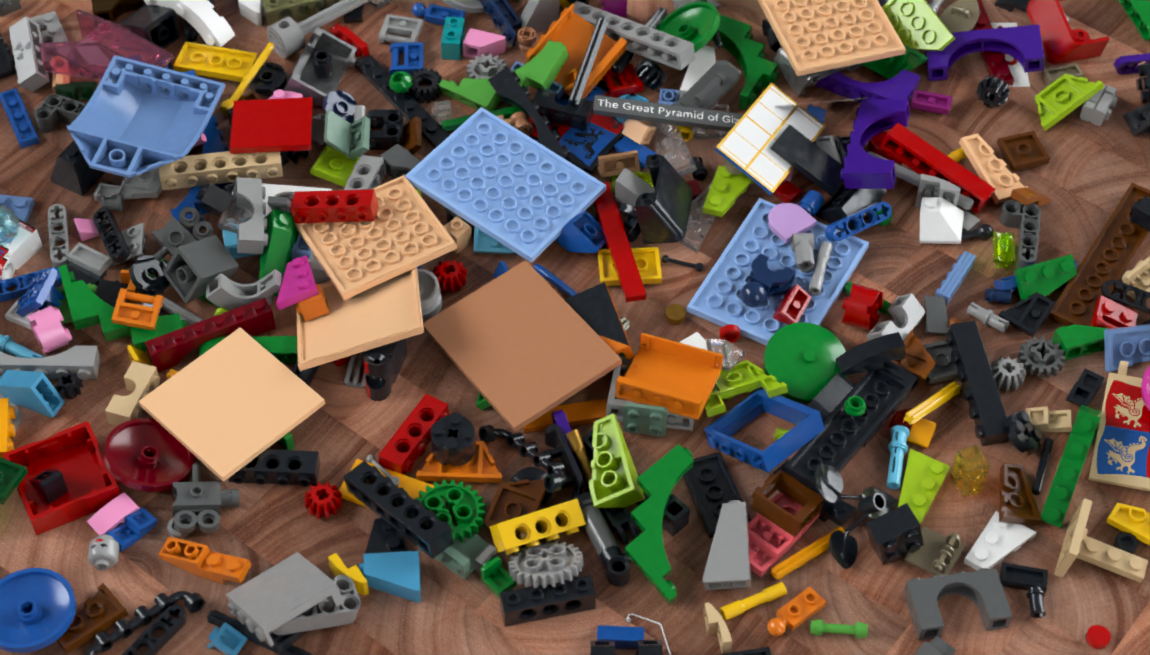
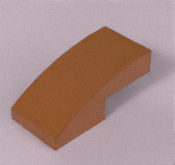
M1031 188L1013 189L1011 193L1013 199L1024 205L1033 203L1040 207L1051 202L1050 198Z

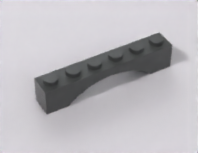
M396 144L380 155L384 159L386 173L393 179L406 175L421 162L408 149L403 148L399 144ZM444 207L447 214V222L458 216ZM458 216L460 219H462V220H463L464 222H466L468 225H470V226L472 225L471 223L467 222L466 220H464L463 218H461L460 216Z

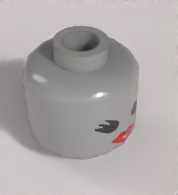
M99 535L91 540L88 550V562L101 571L115 566L119 556L118 542L110 535Z

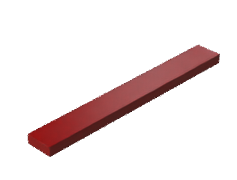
M604 182L606 191L593 203L625 301L627 303L646 300L647 294L609 182Z

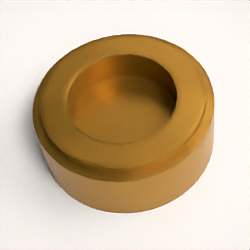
M671 304L666 307L665 319L667 322L680 324L685 320L686 310L682 305Z

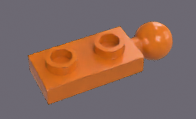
M809 586L777 610L776 616L778 618H772L768 622V632L773 636H781L785 632L786 626L793 631L824 608L826 601Z

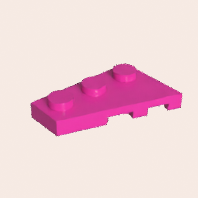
M307 255L295 258L287 263L276 302L279 310L318 294Z

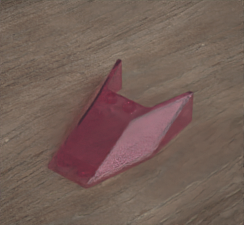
M79 9L76 10L81 36L84 37L82 41L39 44L45 72L93 79H102L114 55L163 68L174 59L173 54L128 29Z

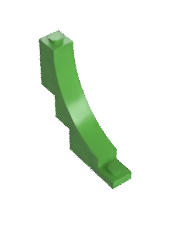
M549 40L545 47L531 61L514 70L521 80L518 82L521 87L525 86L527 90L530 86L535 89L548 90L569 57L566 46L561 42L557 41L555 43ZM463 78L459 85L454 81L450 80L448 82L444 79L439 83V87L444 95L477 110L481 107L487 111L495 110L501 100L488 81L490 78Z

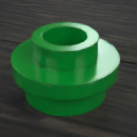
M851 396L845 401L844 410L851 416H861L866 411L865 401L859 396Z

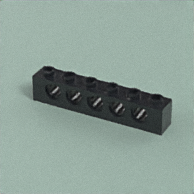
M363 461L343 476L348 492L432 559L454 543L452 537L453 530L447 522L439 520L432 510L428 511L419 500L412 499L405 489L394 485V482L389 477H384L380 474L375 466L371 467Z

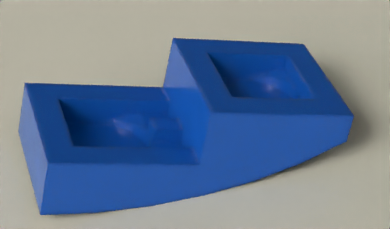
M142 507L125 516V523L107 532L106 535L112 536L118 542L119 551L122 552L145 536L157 524L158 520Z

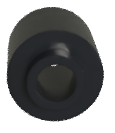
M319 50L313 56V67L316 77L325 79L333 74L332 57L325 50Z

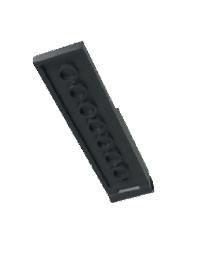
M892 361L884 362L883 369L868 371L823 422L825 430L799 449L785 465L784 472L818 492L815 486L817 465L819 463L829 465L840 473L862 446L866 447L910 395V391L917 385L919 376ZM851 396L861 397L865 401V413L857 417L849 415L844 410L845 401Z

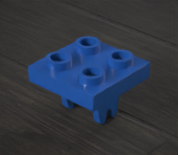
M51 268L47 272L43 271L37 278H32L26 286L28 291L18 301L20 306L16 313L24 317L36 309L42 310L48 307V305L61 306L57 299L63 300L65 297L53 286L60 272Z

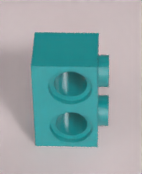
M445 18L441 38L442 59H461L465 38L464 18Z

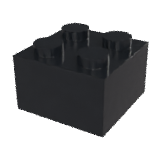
M907 503L866 523L870 544L883 565L888 562L893 563L906 553L916 552L924 545L920 523Z

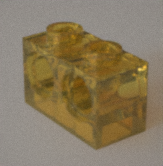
M977 445L956 453L950 478L963 497L979 494L984 488L990 464Z

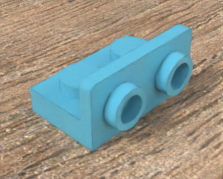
M474 227L473 253L514 255V251L477 227Z

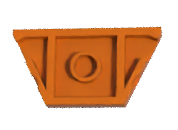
M476 441L473 458L461 466H454V464L443 465L434 458L433 453H430L421 471H417L416 479L420 481H443L445 479V481L451 482L454 479L455 482L500 483L502 482V474L498 472L492 455L488 453L485 442Z

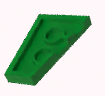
M1073 254L1014 269L1020 298L1021 300H1026L1036 292L1046 297L1077 275Z

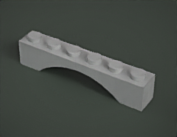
M76 345L67 351L43 358H19L0 351V378L6 370L43 372L47 378L52 379L60 378L65 373L76 374L77 378L82 380L97 379L101 358L97 346Z

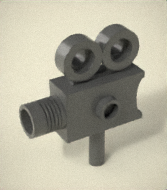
M193 207L182 209L179 214L180 221H177L172 215L166 226L160 230L152 231L154 239L163 247L153 256L156 257V260L160 261L167 254H170L172 257L179 246L214 236L212 225L206 221L200 222V214L197 209ZM188 214L193 215L191 219L186 218ZM202 228L207 230L205 233L199 232ZM187 229H193V235Z
M198 463L192 465V482H173V496L176 498V501L173 503L174 528L179 533H191L196 527L204 533H213L220 526L221 507H239V489L223 490L221 489V481L201 482V465Z

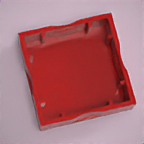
M89 421L58 432L47 439L32 442L3 454L5 460L27 467V475L16 488L36 536L97 512L111 500L121 495L115 478L105 465L99 443ZM47 469H56L61 471L68 492L49 504L33 487L30 480Z

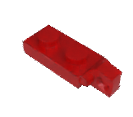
M336 23L329 28L330 34L357 48L354 54L356 57L363 58L370 54L368 45L346 26L342 27L339 23Z

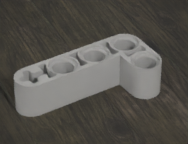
M338 575L334 578L333 581L337 583L344 603L338 607L329 600L324 599L272 632L277 635H285L353 623L361 605L353 580L346 575Z

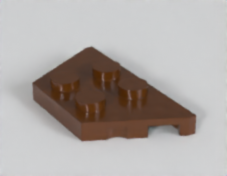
M542 477V480L529 481V479H524L518 482H500L483 522L486 528L490 531L489 526L538 511L547 491L544 487L545 477ZM516 529L515 535L518 539H521V532ZM524 545L518 546L519 551L517 552H521L520 548H523Z

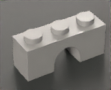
M912 293L898 296L887 309L892 315L893 321L888 320L876 323L866 337L871 340L899 332L904 341L909 332L921 322V318L926 311Z

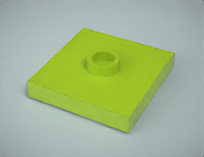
M326 145L312 166L310 174L345 187L347 179L351 176L354 165L360 157L351 160L335 148Z

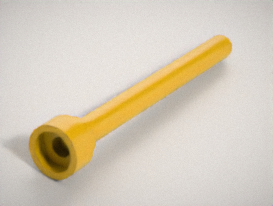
M269 42L231 98L222 102L219 109L223 114L228 116L227 110L232 108L234 101H238L274 49V43Z

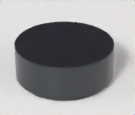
M1120 533L1114 541V547L1134 554L1138 547V540L1130 533Z

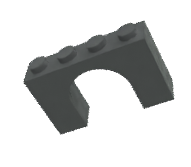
M982 568L973 572L960 571L952 575H935L931 578H913L906 581L904 596L918 641L934 639L937 635L941 638L944 623L937 601L950 594L963 595L976 604L986 631L1004 629L1010 625L1012 613L996 568Z

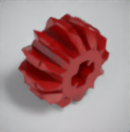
M446 259L444 263L439 261L438 266H434L433 274L437 277L439 287L444 293L447 290L453 293L455 289L461 291L462 286L466 285L467 270L462 262L457 263L456 259L453 261Z
M318 481L317 487L310 485L309 491L305 492V508L310 516L316 515L318 520L322 516L329 519L330 514L337 515V509L342 507V493L338 491L336 485L330 486L328 481L324 485H321Z

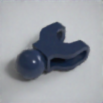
M760 254L752 262L750 282L745 284L740 292L742 302L748 307L756 308L764 304L765 300L770 296L785 294L794 283L796 271L789 267L782 271H772L768 268L767 261L769 257Z

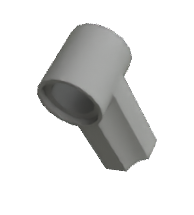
M813 233L792 234L791 247L792 252H795L796 268L801 270V272H809L815 266L813 254L814 235Z

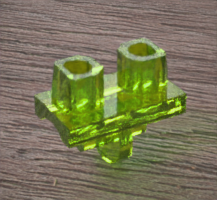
M993 231V263H995L996 268L1007 269L1009 264L1014 265L1015 263L1014 233L1004 232L1001 234Z

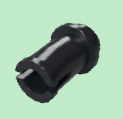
M697 156L693 157L690 160L693 169L692 176L695 180L703 181L706 179L708 171L704 168L701 157H698V159Z
M1030 587L1026 593L1030 603V615L1033 618H1041L1046 615L1043 601L1045 592L1042 591L1041 587Z

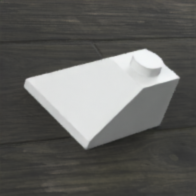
M922 197L920 208V243L961 244L964 211L942 197Z

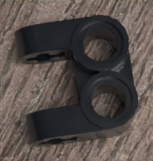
M374 109L367 112L366 117L370 119V128L382 129V131H370L369 149L389 150L396 144L403 145L404 124L401 111L397 109Z

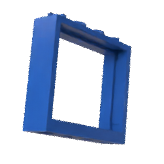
M760 388L704 430L708 439L707 443L712 449L721 451L726 455H730L741 462L750 464L768 473L825 430L820 411L780 395L769 398L765 390ZM763 412L796 424L794 428L763 451L730 437Z

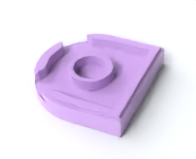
M793 203L778 204L768 214L770 230L785 244L791 241L792 234L805 233L817 224V220L807 211Z

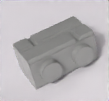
M1103 84L1104 88L1085 101L1080 119L1087 122L1091 121L1092 124L1098 126L1102 125L1104 119L1109 120L1112 112L1110 108H1115L1118 97H1115L1117 89Z

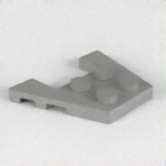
M159 167L131 178L124 177L120 186L100 182L93 195L94 200L101 201V195L115 197L118 194H122L124 200L159 197L162 190Z

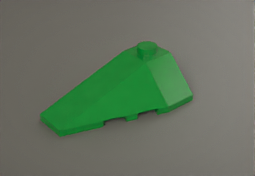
M273 209L265 217L267 218V230H264V233L268 234V245L264 246L263 254L260 257L259 280L275 269L281 273L283 280L287 263L293 260L292 249L300 234L296 229L292 214Z

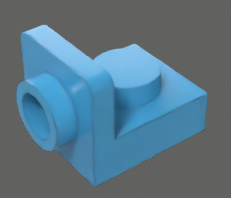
M225 622L220 628L215 626L207 637L211 641L206 647L211 649L214 646L225 655H237L248 638Z

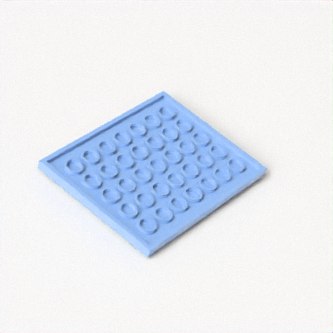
M482 107L405 175L415 188L530 263L560 236L562 228L573 217L583 213L606 191L604 183Z
M759 198L688 304L687 312L721 327L728 324L737 325L742 336L767 346L774 333L788 325L773 318L785 294L770 296L765 300L764 304L756 308L746 306L742 302L740 292L743 286L750 282L752 262L760 254L769 257L767 263L770 270L777 272L784 270L786 267L795 270V279L791 287L798 284L811 295L808 289L815 271L820 245L822 242L831 243L833 248L830 259L827 262L821 293L817 296L811 295L812 298L798 323H812L821 326L842 292L844 285L850 279L867 251L869 242L855 236L831 242L825 236V229L828 225L817 221L815 227L805 232L813 233L814 235L813 254L815 266L809 272H801V270L796 268L795 252H792L791 241L785 244L768 226V214L776 204ZM835 229L836 231L833 232V233H834V236H835L836 233L841 232V231L838 230V229Z

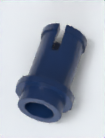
M990 287V289L986 288L985 301H988V303L1010 304L1012 298L1011 291L995 290L993 287Z

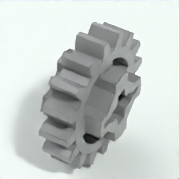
M483 53L480 58L475 56V60H469V64H467V78H491L505 69L507 64H504V59L499 60L498 55L492 57L491 53L488 56H485Z

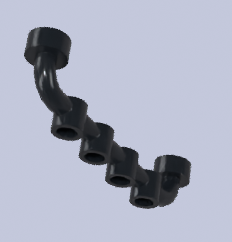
M485 425L479 428V438L481 441L489 443L493 442L496 437L504 438L507 440L510 448L516 447L520 450L522 457H530L536 467L542 466L546 469L547 475L544 478V487L549 493L561 490L562 485L567 481V476L564 473L565 467L562 462L551 463L550 454L548 452L538 453L537 444L535 442L525 443V437L522 433L512 434L507 430L494 428L492 425Z
M178 591L170 596L160 593L154 599L156 605L149 609L146 606L138 607L134 612L135 618L129 622L124 618L119 619L114 624L115 631L107 635L104 631L96 634L94 637L95 644L86 651L85 655H96L100 651H108L114 642L120 638H128L133 633V630L140 625H148L152 622L154 616L164 612L177 601L185 600L184 606L189 612L196 613L203 608L205 600L199 593Z

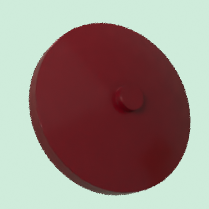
M149 418L129 420L114 428L106 439L103 453L105 465L114 478L132 489L144 492H162L173 489V482H184L188 478L194 463V454L155 419Z

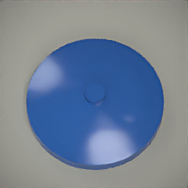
M28 568L11 573L0 580L1 650L12 653L37 651L49 646L67 631L75 616L76 598L69 582L62 575L49 569Z

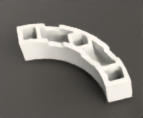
M144 0L146 5H157L174 9L175 13L184 18L197 30L207 45L222 47L235 36L225 18L217 15L212 9L214 6L208 0Z

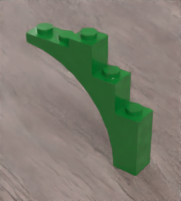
M719 14L720 24L718 32L723 43L722 47L735 57L745 77V86L740 94L739 108L746 111L748 106L754 103L756 94L760 93L763 87L767 88L770 83H776L779 72H777L778 64L765 59V45L752 40L751 25Z
M1081 404L1041 513L1042 521L1061 528L1102 411Z

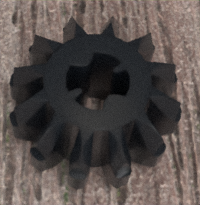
M644 58L634 69L638 79L652 90H657L667 79L663 69L649 58Z
M988 75L978 84L976 92L979 95L978 100H983V105L989 104L990 108L994 106L998 108L1008 100L1010 94L1009 83H1004L1003 78L998 79L996 75L993 77Z

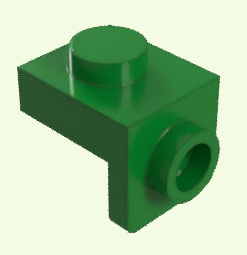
M498 556L483 564L481 568V581L498 598H500L501 592L510 591L517 585L516 581H513L510 574L501 566V559Z

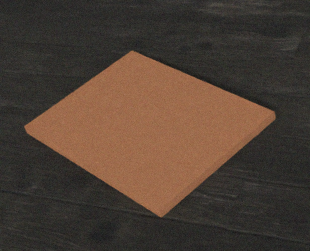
M526 260L423 323L424 330L514 432L522 429L622 364V359Z

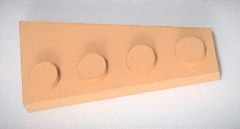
M978 133L960 139L959 144L980 179L996 189L992 195L995 204L1013 200L1011 197L1012 190L1024 188L1019 182L1020 178L1006 168L1007 164L993 154L994 150Z

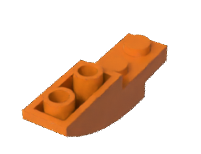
M168 537L158 553L161 559L180 569L225 584L227 580L242 583L252 565L249 559L210 551L207 545Z

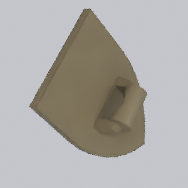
M959 0L950 5L939 18L951 33L972 31L979 18L978 1Z

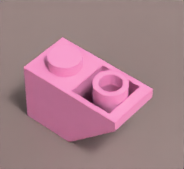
M470 28L463 41V57L475 59V56L480 58L483 53L485 56L491 53L493 57L506 51V36Z

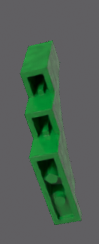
M67 265L58 267L75 330L101 324L106 342L131 335L134 347L144 352L147 351L146 341L187 326L185 319H180L179 313L158 316L154 331L114 324L111 319L115 307L96 296L83 280L75 281L73 271H68Z
M680 444L675 446L637 478V484L649 498L631 512V518L643 533L625 547V553L669 604L677 599V588L669 579L667 581L664 580L671 574V567L663 544V515L672 491L684 474L693 467L694 463L692 459L694 456L687 447L682 448Z

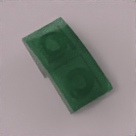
M92 81L72 82L56 86L55 91L58 95L77 101L79 99L90 100L98 85L97 82Z

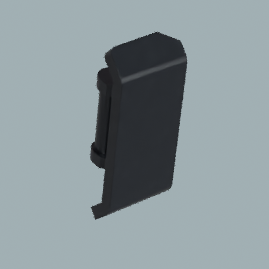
M551 424L546 428L545 444L555 449L543 452L550 454L551 463H554L553 459L560 458L568 475L567 481L562 485L561 490L572 486L574 489L572 494L573 500L574 496L583 494V476L561 428L558 425Z

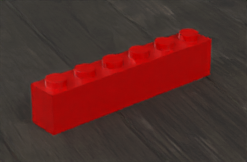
M899 123L886 134L880 145V148L918 174L934 176L959 187L961 194L974 200L971 210L977 214L989 202L996 190Z

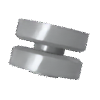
M417 268L424 322L440 312L443 301L437 277L426 269Z

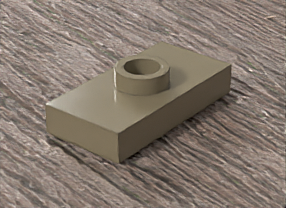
M1077 63L1044 69L1041 73L1048 86L1064 74L1073 75L1074 77H1085Z

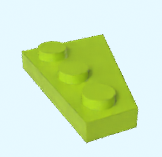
M719 165L705 200L702 213L723 217L734 205L735 200L741 194L743 195L747 187L751 183L753 184L754 181L743 172L731 174L726 170L725 166Z

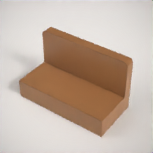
M637 150L598 156L599 166H597V172L601 178L620 175L624 168L631 172L640 171Z

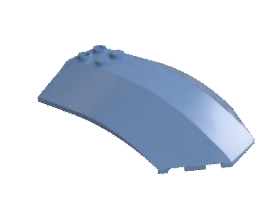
M114 55L91 99L79 116L69 126L67 125V129L90 168L131 178L183 158L202 135L226 84Z

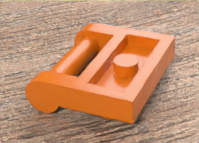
M121 288L111 321L114 324L154 331L160 309L163 305L164 296H150L129 292L128 289ZM131 300L136 302L153 304V307L126 303L125 301Z

